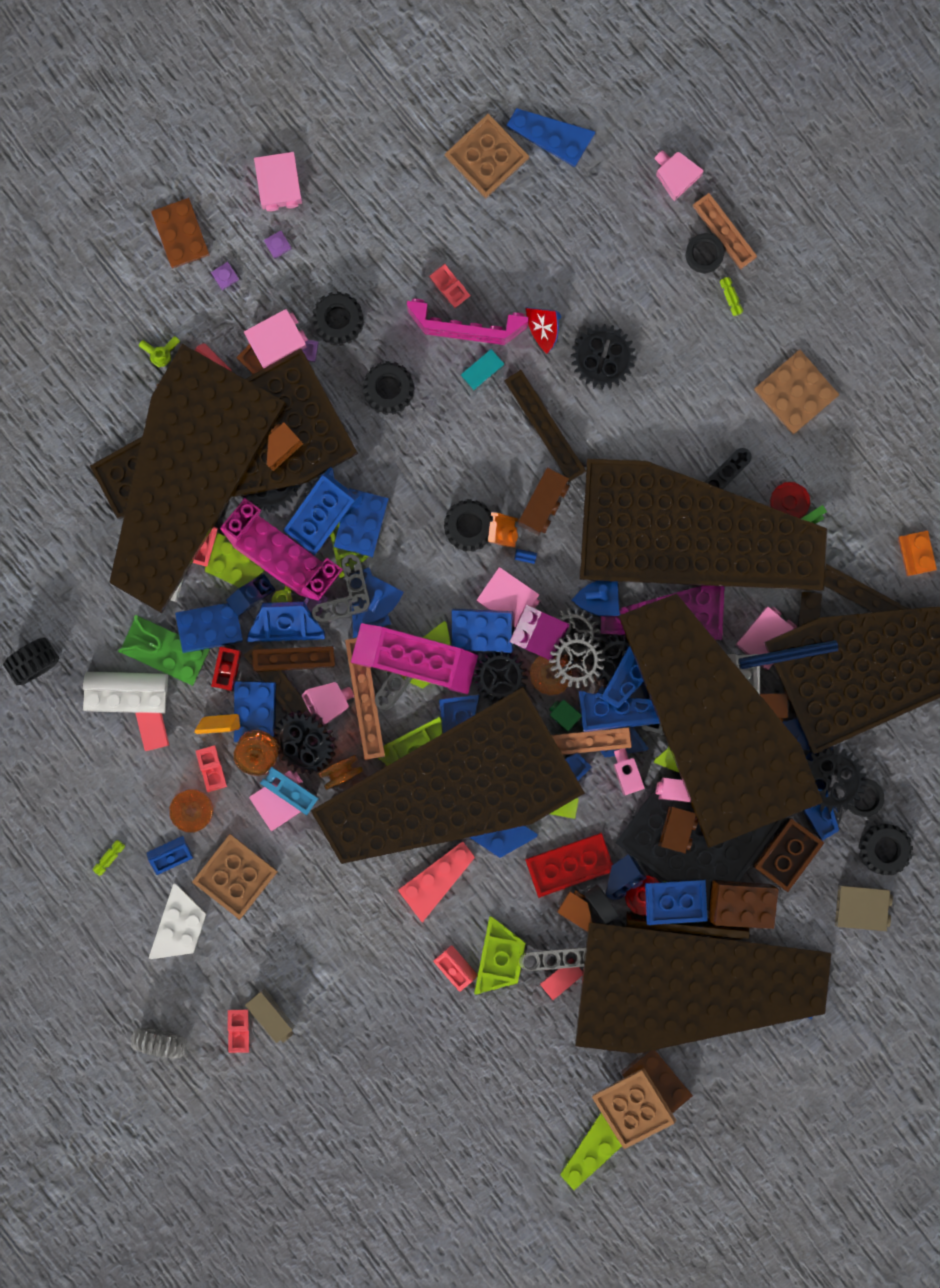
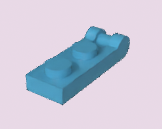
M271 766L266 779L263 778L260 784L305 815H308L319 798ZM276 777L281 780L277 787L272 784Z

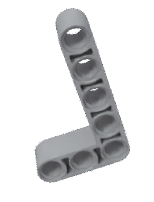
M586 947L527 952L521 955L519 963L522 969L527 971L584 967ZM570 952L575 956L572 964L567 963L565 959L566 955ZM548 954H552L555 958V962L551 966L547 965L545 961ZM528 956H532L535 960L534 965L530 968L525 964V959Z

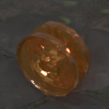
M560 655V665L563 668L569 662ZM539 656L533 662L530 670L531 682L535 689L546 695H557L565 691L569 680L566 679L561 684L560 681L563 678L561 675L553 680L552 678L547 679L546 670L549 668L551 670L552 667L556 666V663H549L548 659ZM572 669L566 672V674L572 676Z
M248 731L240 736L234 750V761L240 770L249 775H264L268 773L271 766L274 767L279 754V746L276 740L264 731Z
M356 755L343 759L318 773L320 778L329 776L331 779L324 785L326 790L338 786L364 771L362 767L352 769L351 765L358 760Z
M196 789L179 793L172 800L169 807L172 823L184 832H197L205 828L213 816V804L210 798L204 792ZM189 805L192 808H196L194 816H191V813L186 811V809H189Z

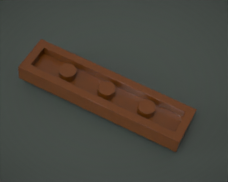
M333 646L252 650L253 671L335 667Z

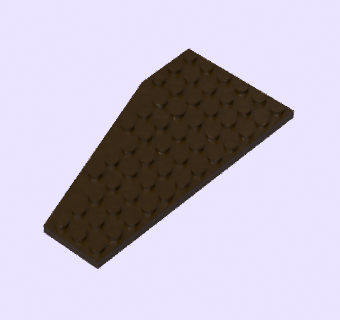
M181 345L151 396L109 583L156 611L164 612L284 409L286 402L186 345Z
M302 348L246 378L247 381L286 402L272 429L278 424L285 423L301 440L303 445L273 471L267 465L270 431L232 497L307 483L325 473L330 467L334 468L358 454ZM142 437L90 465L117 519H123Z
M587 459L580 580L824 591L828 529L649 461Z
M677 593L619 615L708 848L823 803L801 744Z
M940 606L820 617L764 642L768 653L836 640L838 643V651L773 663L812 754L821 752L940 698Z
M522 687L312 809L311 812L340 863L344 864L531 825L585 794L525 689Z
M589 923L575 1046L638 1054L823 1015L826 1011L831 952Z

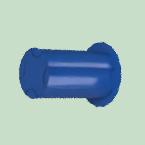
M517 546L514 561L518 560L535 564L537 553L518 549Z

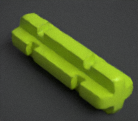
M725 277L721 279L720 284L722 289L724 288L723 292L729 306H731L732 315L738 316L742 314L743 308L741 304L739 305L740 301L735 288L732 287L731 278Z
M116 840L112 848H109L99 860L100 863L93 867V871L101 876L106 871L105 868H108L116 859L118 853H121L125 848V845L121 841Z

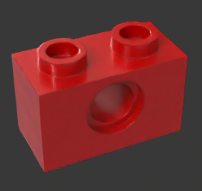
M219 647L211 687L234 691V682L237 677L241 651Z

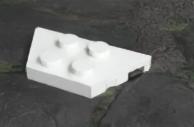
M174 883L149 959L191 954L195 951L207 913L178 884Z

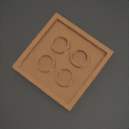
M489 114L444 154L450 163L485 199L530 158Z
M801 350L797 351L754 388V391L793 435L839 396V393Z
M229 834L192 883L241 920L278 871L232 834Z
M644 1068L598 1091L592 1096L624 1149L675 1124L677 1121Z

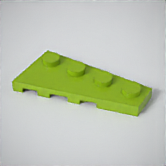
M602 1113L596 1118L581 1144L560 1173V1176L573 1190L578 1188L622 1147Z

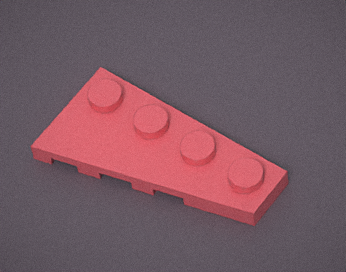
M463 841L398 889L421 922L427 918L475 858Z

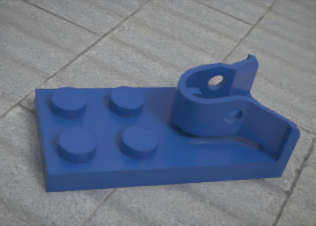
M330 467L320 477L283 531L313 555H316L352 504L363 492L349 491L334 478V470Z

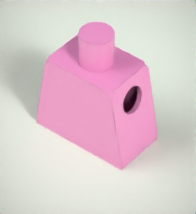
M662 150L654 158L661 165L656 175L674 201L692 186L704 172L680 152H676L670 158Z
M333 682L307 689L301 696L310 714L315 713V719L317 720L322 717L321 723L324 725L330 723L349 708L347 700L353 698L354 694L350 687L340 690L338 684Z
M625 748L614 751L617 764L613 766L623 796L645 789L635 759H629ZM625 765L629 766L630 769L628 775L624 774L622 769Z

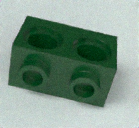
M557 700L549 709L552 712L549 716L566 731H569L582 716L565 700L561 702Z

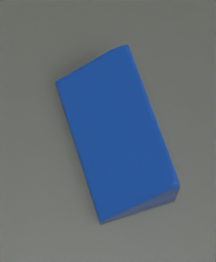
M184 836L147 852L148 861L156 875L193 859Z

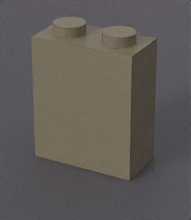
M838 885L835 926L887 931V927H890L891 915H888V909L892 906L893 895L887 889Z
M265 989L245 1004L276 1043L280 1040L284 1043L294 1033L292 1030L295 1025Z

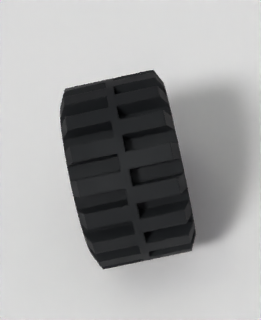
M338 291L337 294H333V292L328 293V296L321 297L320 302L317 301L315 304L316 308L313 309L312 320L315 330L326 343L330 342L331 345L339 344V346L344 345L343 343L346 342L349 344L352 342V339L358 337L359 332L361 333L363 329L364 319L361 306L354 297H350V294H342ZM341 308L348 311L350 321L347 326L342 329H333L328 326L326 317L333 309Z
M385 361L386 363L384 364L380 362L376 367L370 368V372L366 374L365 381L363 382V391L366 401L371 408L385 415H388V413L393 415L398 411L402 412L406 406H409L414 396V383L410 372L403 365L400 366L397 362L390 363V361ZM387 377L397 379L401 385L400 393L392 399H384L377 392L378 383Z
M472 499L462 500L456 505L451 506L452 508L448 510L444 519L445 535L449 542L458 550L461 549L465 552H474L484 548L489 543L490 522H493L491 511H489L485 504L483 505L477 500L472 501ZM466 514H473L481 521L480 532L471 538L462 536L457 528L459 519Z
M44 637L36 639L15 651L5 660L3 666L17 686L24 685L54 667L60 658L49 640Z
M892 824L874 825L871 829L865 831L866 834L861 837L860 840L862 841L858 849H860L859 856L863 860L862 863L870 871L881 875H895L897 872L903 871L905 866L909 865L908 861L913 856L911 854L913 846L910 843L912 842L911 838L907 836L904 830ZM883 837L893 839L897 847L894 858L886 862L879 860L875 854V845Z

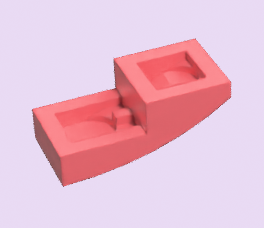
M443 264L428 276L454 308L471 296L446 264Z
M216 746L197 750L196 755L207 792L227 787Z
M570 958L567 961V963L572 964L574 962L573 958ZM580 967L557 969L540 985L550 998L554 1000L583 976V971Z
M228 1010L229 1053H249L248 1010Z

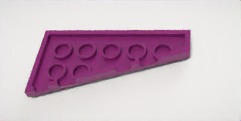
M702 585L677 592L715 640H722L725 586ZM673 594L619 608L620 615ZM601 616L600 634L626 635L619 616Z

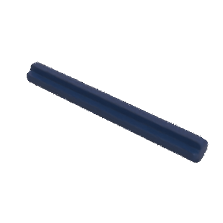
M836 640L739 658L738 664L740 669L835 652L838 651V643Z

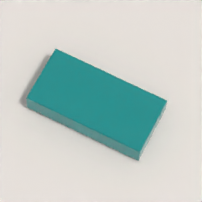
M490 349L464 371L461 377L474 391L503 367L504 363Z

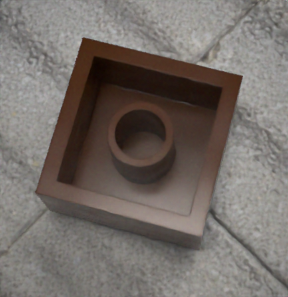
M669 806L658 846L682 853L690 850L693 838H690L691 831L696 830L698 824L695 813Z

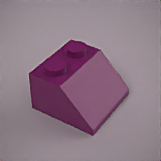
M526 605L510 642L548 660L554 659L555 656L551 655L550 652L558 651L554 644L561 645L559 639L564 638L570 624Z

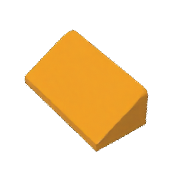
M239 715L205 716L196 727L195 733L204 734L239 730Z

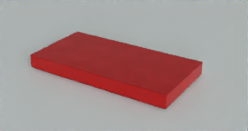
M602 832L525 859L538 898L611 872L613 865Z

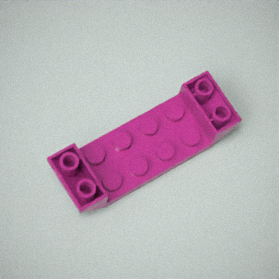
M412 299V301H407L408 313L425 335L506 345L526 330L528 325V317H525L523 313L517 312L508 315L506 331L502 330L500 326L483 328L482 324L470 323V326L462 325V322L457 320H450V323L442 322V319L430 317V320H427L428 304L424 303V300Z
M244 498L220 528L236 550L299 596L320 600L343 569L328 558L323 562L261 518L259 516L261 509Z
M361 623L350 663L381 669L447 687L448 690L468 695L478 655L461 648L396 630Z

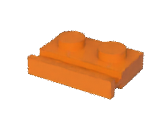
M491 512L493 522H490L488 542L515 548L518 539L515 522H518V518Z
M928 530L898 537L907 576L937 570Z

